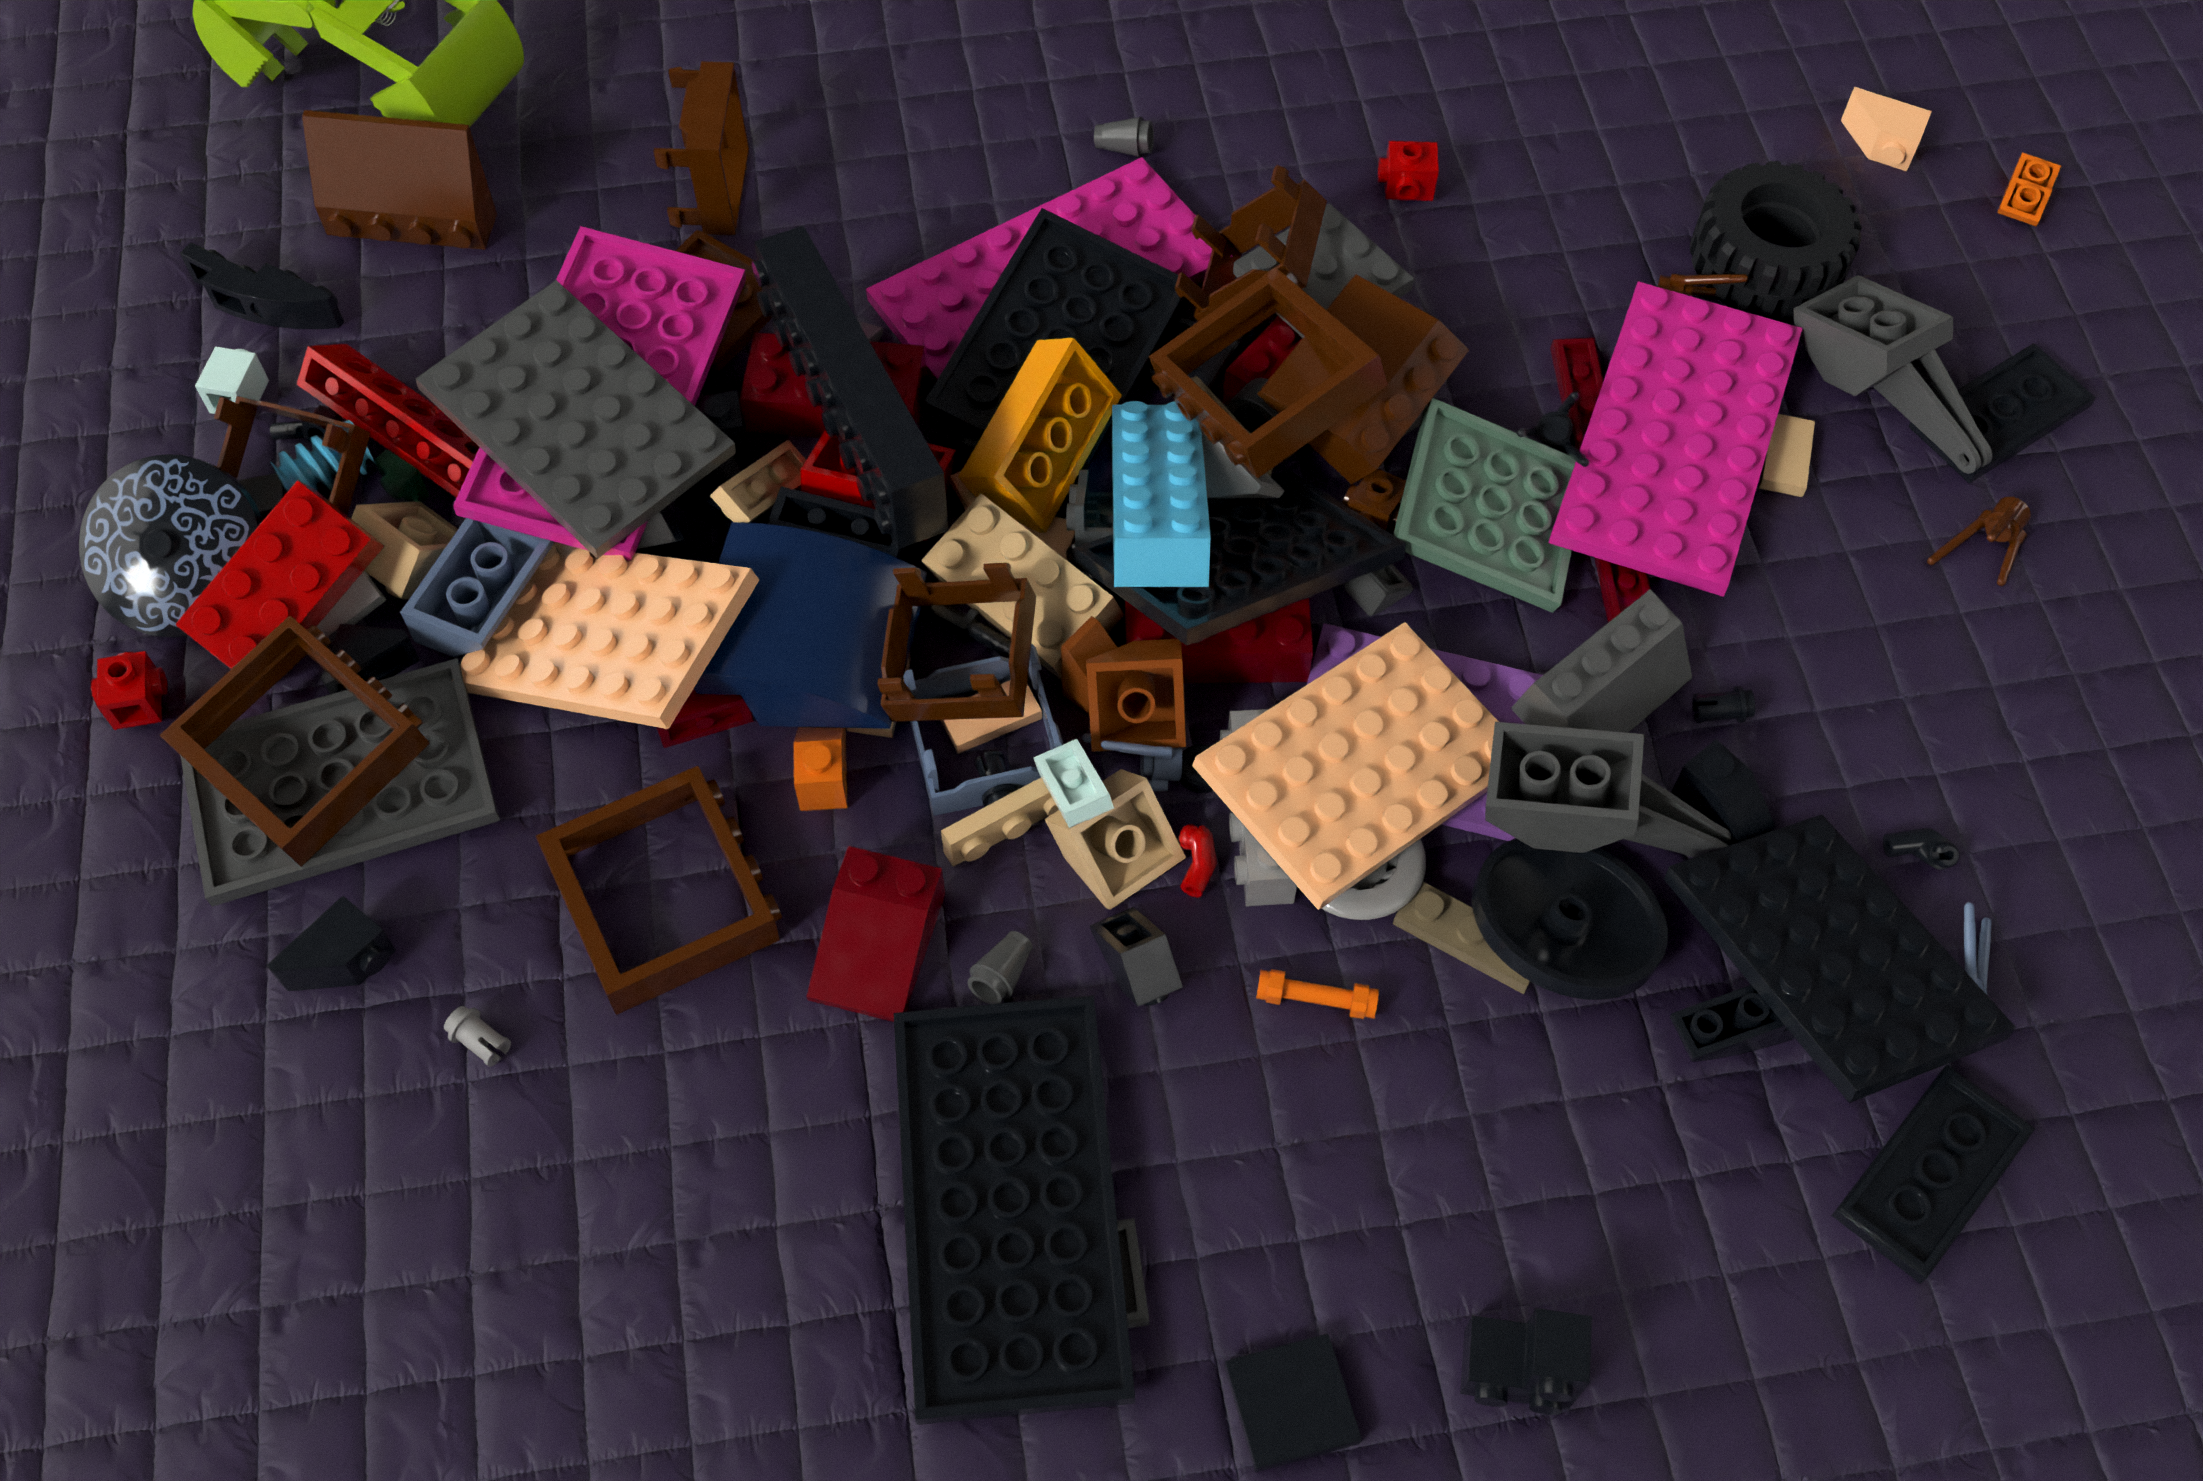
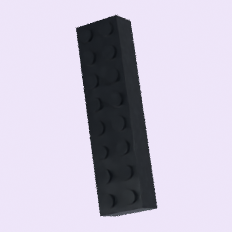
M804 225L754 241L757 260L752 262V269L758 285L762 287V291L757 292L761 311L765 317L772 316L774 320L772 323L774 333L780 346L787 345L790 349L789 359L796 376L804 375L806 379L805 388L813 407L820 406L823 410L821 415L824 427L830 438H838L840 442L838 445L839 452L847 470L855 469L858 475L856 476V483L865 502L872 501L875 506L873 512L880 532L883 535L889 533L897 549H901L948 531L944 472Z

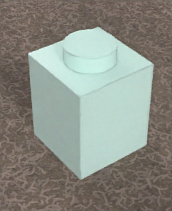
M215 346L195 387L209 413L215 414L219 397H224L232 402H235L237 396L259 401L269 379L256 353L244 349L234 350Z

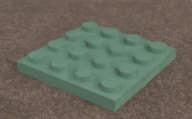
M1432 398L1423 411L1393 535L1406 543L1405 552L1553 613L1562 603L1572 550L1548 542L1576 461L1570 455L1527 437H1518L1517 433Z

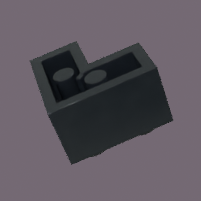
M1536 1308L1528 1322L1522 1323L1472 1315L1464 1330L1460 1394L1474 1396L1476 1403L1490 1407H1503L1507 1405L1508 1401L1529 1404L1530 1411L1545 1415H1558L1562 1413L1563 1409L1569 1410L1590 1383L1592 1316Z

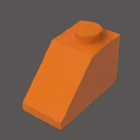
M798 727L793 745L794 787L800 811L848 808L846 728Z

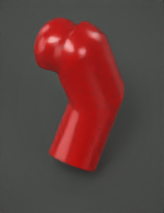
M1187 824L1180 832L1179 841L1183 849L1192 850V863L1180 888L1187 895L1200 898L1217 866L1213 834L1204 825L1197 827L1194 824Z

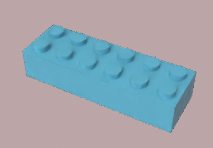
M1129 401L1122 405H1112L1114 587H1209L1211 537L1202 432L1199 422L1195 418L1188 421L1178 409L1175 401L1166 405H1146L1140 401Z

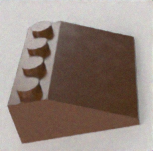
M304 110L302 120L314 204L327 235L407 242L420 245L450 246L462 249H486L497 211L469 125Z
M1357 274L1348 281L1326 310L1379 354L1388 386L1308 442L1350 484L1357 482L1379 468L1469 351L1439 319ZM1304 336L1257 395L1271 408L1280 413L1342 368Z

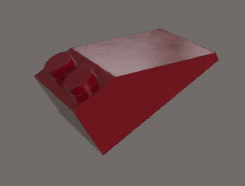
M848 846L832 890L808 988L807 1000L894 1022L893 1013L906 1012L945 897L942 868Z

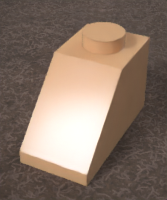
M1854 87L1841 122L1869 160L1907 171L1932 111Z

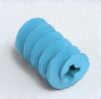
M350 420L345 421V423L354 425ZM315 435L311 437L313 451L310 452L301 443L295 445L296 459H293L285 451H281L278 453L280 467L275 466L272 462L271 464L287 492L297 480L312 487L317 492V483L319 482L332 491L334 485L333 476L337 474L342 454L323 446V440ZM366 447L360 469L362 475L367 474L366 460L370 459L374 462L368 447Z

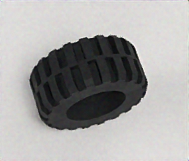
M1769 161L1766 165L1761 166L1759 162L1743 166L1742 171L1737 168L1725 174L1722 179L1715 182L1705 198L1690 242L1691 261L1697 274L1748 275V281L1744 283L1703 285L1706 288H1716V298L1724 304L1729 301L1736 305L1735 309L1756 312L1759 316L1771 318L1772 315H1779L1780 319L1794 317L1793 308L1842 284L1862 239L1860 233L1862 226L1859 215L1855 213L1856 208L1850 197L1844 198L1842 196V188L1835 182L1828 183L1825 181V175L1815 170L1813 173L1802 170L1803 166L1792 163L1790 166L1781 165V161ZM1754 233L1773 234L1789 241L1796 247L1778 246L1761 239Z

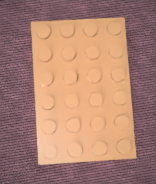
M554 542L482 650L467 653L463 657L460 667L464 684L468 693L669 729L758 584L759 579L754 571L747 567L634 553L631 560H626L623 555H602L597 559L590 551Z
M1404 622L1198 754L1192 766L1319 910L1487 792L1495 722L1499 721L1409 625Z

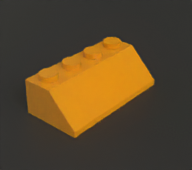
M1075 338L1037 340L958 478L976 497L982 493L1017 522L1037 532L1046 533L1070 490V484L1074 483L1112 415V405L1118 404L1122 394Z

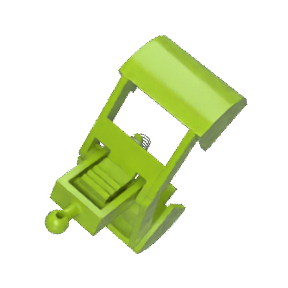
M194 0L193 20L203 45L223 71L242 88L249 87L261 71L273 81L285 69L273 54L263 46L272 35L297 56L308 45V42L291 26L311 28L313 26L319 32L322 39L397 82L375 93L370 98L374 107L379 109L382 115L388 118L469 125L470 128L519 73L524 64V51L519 35L509 16L497 0H444L457 8L443 18L446 22L452 24L453 29L418 67L363 35L373 22L385 25L391 19L392 13H395L391 23L385 26L392 24L395 20L396 12L405 7L403 1L342 0L340 4L341 0H338V3H336V0ZM387 12L385 18H384L383 20H381V18L383 17L384 13ZM388 12H391L389 19L385 23H383V21L387 18Z

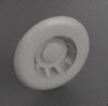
M1421 839L1321 909L1342 918L1371 920L1388 916L1403 908L1417 894L1425 877L1426 854ZM1387 868H1395L1386 872Z

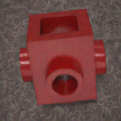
M1389 141L1386 158L1380 157L1378 162V182H1385V199L1434 200L1439 173L1437 142Z
M146 651L123 652L117 656L97 659V678H93L91 681V692L97 708L112 728L117 730L162 722V695L168 693V682L164 670L154 665Z

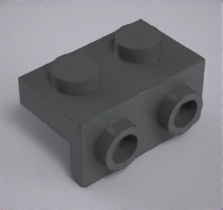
M1080 470L1078 484H1070L1066 525L1067 531H1075V547L1113 534V492H1089V470Z

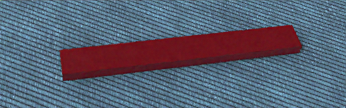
M1595 338L1553 339L1550 350L1561 402L1563 403L1572 392L1579 394L1578 400L1569 410L1567 416L1573 424V432L1569 440L1580 451L1604 381ZM1594 557L1609 623L1651 589L1647 573Z

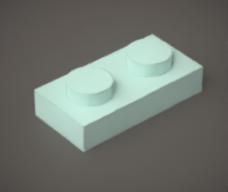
M1078 739L1033 757L1041 778L1069 828L1114 809L1109 792Z

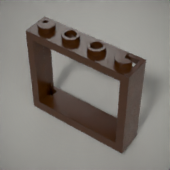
M1276 267L1149 356L1155 371L1151 378L1160 388L1162 396L1164 398L1172 396L1178 409L1188 421L1195 418L1199 422L1202 432L1212 444L1215 445L1220 442L1224 446V450L1235 466L1242 463L1257 479L1388 386L1379 354ZM1277 312L1342 369L1249 434L1203 391L1188 374Z
M289 616L164 730L160 736L302 867L430 743L418 730L424 722L407 705L402 703L396 709L388 702L393 695L376 678L371 676L364 681L357 674L362 668L344 650L340 649L334 654L327 648L332 642L320 629L312 625L306 630L293 617ZM309 655L394 731L290 829L204 749L302 658Z
M695 766L536 835L616 1015L780 941L775 921L782 918L779 907L772 893L762 895L757 885L758 882L763 881L760 869L752 854L743 857L738 845L743 843L744 839L733 816L724 818L719 807L725 805V800L715 779L706 782L699 766ZM698 801L753 915L620 974L567 857Z

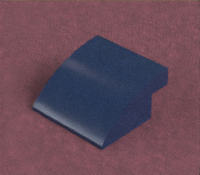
M731 522L718 564L751 568L758 577L759 582L695 685L694 690L696 693L741 695L760 726L890 729L892 720L880 705L882 693L877 683L878 678H882L881 664L889 609L895 603L897 584H899L893 574V569L916 566L882 551L824 533L779 525ZM920 569V576L925 583H928L929 577L927 572ZM921 606L912 607L904 673Z

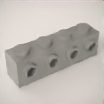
M1269 709L1230 711L1228 729L1220 730V740ZM1230 813L1231 841L1239 842L1240 856L1234 857L1236 885L1244 886L1246 907L1294 904L1297 885L1235 814Z

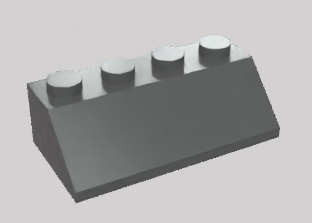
M1651 589L1648 590L1535 681L1511 709L1525 724L1629 733L1692 679L1682 622Z

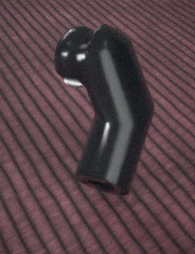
M1931 828L1884 834L1883 849L1888 857L1913 854L1929 866L1941 870L1954 867L1960 859L1958 847Z

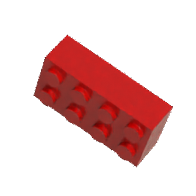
M297 480L175 625L232 669L289 616L293 617L306 630L312 625L317 627L384 548V545L315 489Z

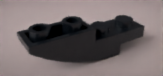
M191 242L180 252L194 282L204 286L214 307L218 310L251 322L291 329L340 328L344 323L337 306L338 300L330 290L321 285L316 287L305 282L290 270L286 269L283 271L266 263L256 273L246 265L239 266L226 260L216 250L210 249L208 251Z
M1752 985L1676 1011L1670 1015V1019L1692 1062L1735 1056L1796 1039Z

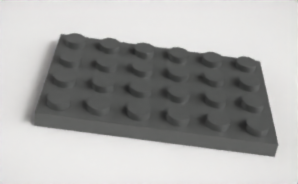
M557 280L415 378L418 389L597 559L736 453L735 443Z
M457 658L379 680L393 695L388 702L396 709L404 703L424 722L418 730L430 744L302 867L180 755L205 899L212 907L500 821L471 702ZM344 690L235 721L204 750L291 829L394 730L352 693Z

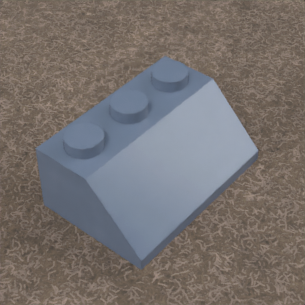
M466 518L400 612L413 641L451 657L482 650L554 542Z

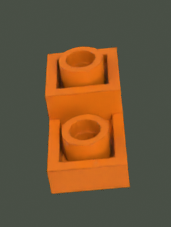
M2022 152L1997 213L2037 227L2051 195L2052 187L2061 165Z

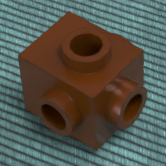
M1377 469L1365 476L1358 486H1350L1343 499V504L1392 534L1395 529L1406 480Z

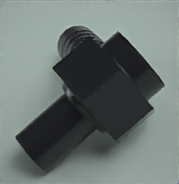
M319 405L311 412L343 422L342 416L329 407ZM306 421L279 422L271 424L270 434L274 440L306 438L311 443V437L315 435L322 440L324 439L327 426Z

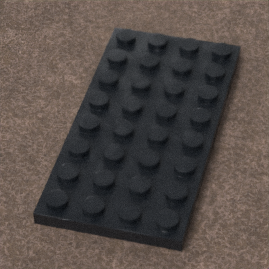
M1094 995L893 1013L916 1424L923 1425L1135 1404Z

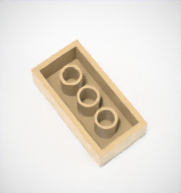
M982 493L979 494L921 560L939 582L989 580L983 569L984 564L1009 563L1014 578H1027L1036 595L1031 644L1036 647L1040 664L1061 681V646L1091 616L1101 623L1108 634L1124 616L1112 595ZM1017 601L967 604L1011 640L1015 603Z

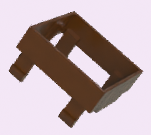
M701 61L700 70H682V67L670 68L669 77L672 88H686L679 122L685 149L654 148V157L657 167L669 170V166L689 167L697 202V208L668 207L667 213L670 225L682 228V225H701L705 234L736 235L749 155V144L734 62Z
M1280 165L1275 166L1271 182L1276 187L1271 188L1232 212L1231 224L1219 232L1199 214L1195 216L1191 231L1197 240L1201 238L1212 248L1202 289L1181 272L1177 278L1175 291L1180 298L1184 296L1196 307L1194 317L1198 321L1269 272L1252 269L1235 279L1233 274L1234 262L1240 259L1242 253L1258 244L1280 263V265L1276 266L1278 270L1301 289L1307 286L1327 200L1305 179L1297 184L1288 176L1289 171ZM1290 226L1286 245H1284L1274 234Z
M237 396L235 402H232L224 397H219L214 419L228 424V428L217 463L218 467L237 479L257 409L327 426L322 445L342 454L329 501L343 513L348 514L370 432L353 424L270 402L256 401Z
M1009 563L984 564L983 569L989 580L925 583L920 576L921 571L919 568L893 569V574L899 584H897L895 603L889 609L881 664L882 678H878L877 683L882 693L880 705L892 722L1024 716L1036 595L1027 578H1014ZM1017 601L1015 603L1009 655L1011 677L1009 696L1006 695L994 674L970 675V682L973 690H977L981 697L915 699L903 681L913 606Z

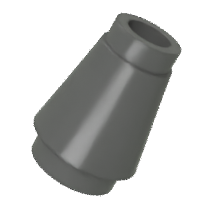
M1140 116L1096 124L1094 130L1095 148L1142 157L1143 153H1152L1154 145L1153 122L1144 120Z
M1010 931L1006 937L970 968L971 977L967 983L971 992L988 1004H1000L1003 999H1009L1033 949L1031 941L1019 932Z

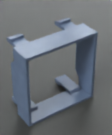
M1031 644L1027 680L1031 679L1032 687L1035 689L1037 700L1042 710V718L1048 735L1050 750L1063 745L1058 725L1053 722L1039 670H1042L1038 653L1036 647ZM1002 656L937 669L927 678L915 681L912 669L906 670L903 675L904 682L915 699L946 698L977 691L972 688L970 675L994 674L1000 684L1011 680L1009 659ZM910 721L934 816L982 806V795L997 785L1012 784L1020 789L1041 778L1037 768L1029 766L966 780L955 789L939 792L937 768L932 749L924 750L918 722Z

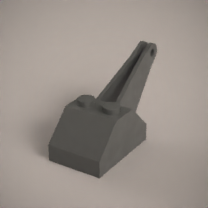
M1859 275L1793 308L1794 326L1803 328L1799 340L1825 382L1853 396H1857L1874 387L1935 443L1964 473H1973L1991 462V448L1977 427L1936 350L1953 340V316Z
M1495 722L1485 821L1530 847L1584 853L1625 839L1695 858L1727 847L1731 843V832L1713 822L1642 774L1644 734Z

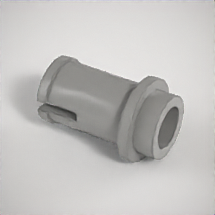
M465 1006L458 1007L450 1014L444 1024V1030L448 1032V1039L452 1043H462L482 1059L488 1067L496 1065L502 1058L487 1046L488 1043L506 1054L511 1046V1041L480 1018L481 1013L478 1009H468Z

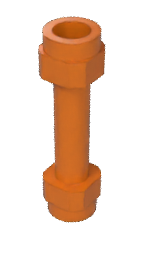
M1261 969L1256 999L1266 1000L1265 1003L1280 1005L1281 998L1349 1009V1017L1375 1019L1379 989L1369 988V985L1354 983L1353 990L1285 979L1286 971L1271 969V971Z

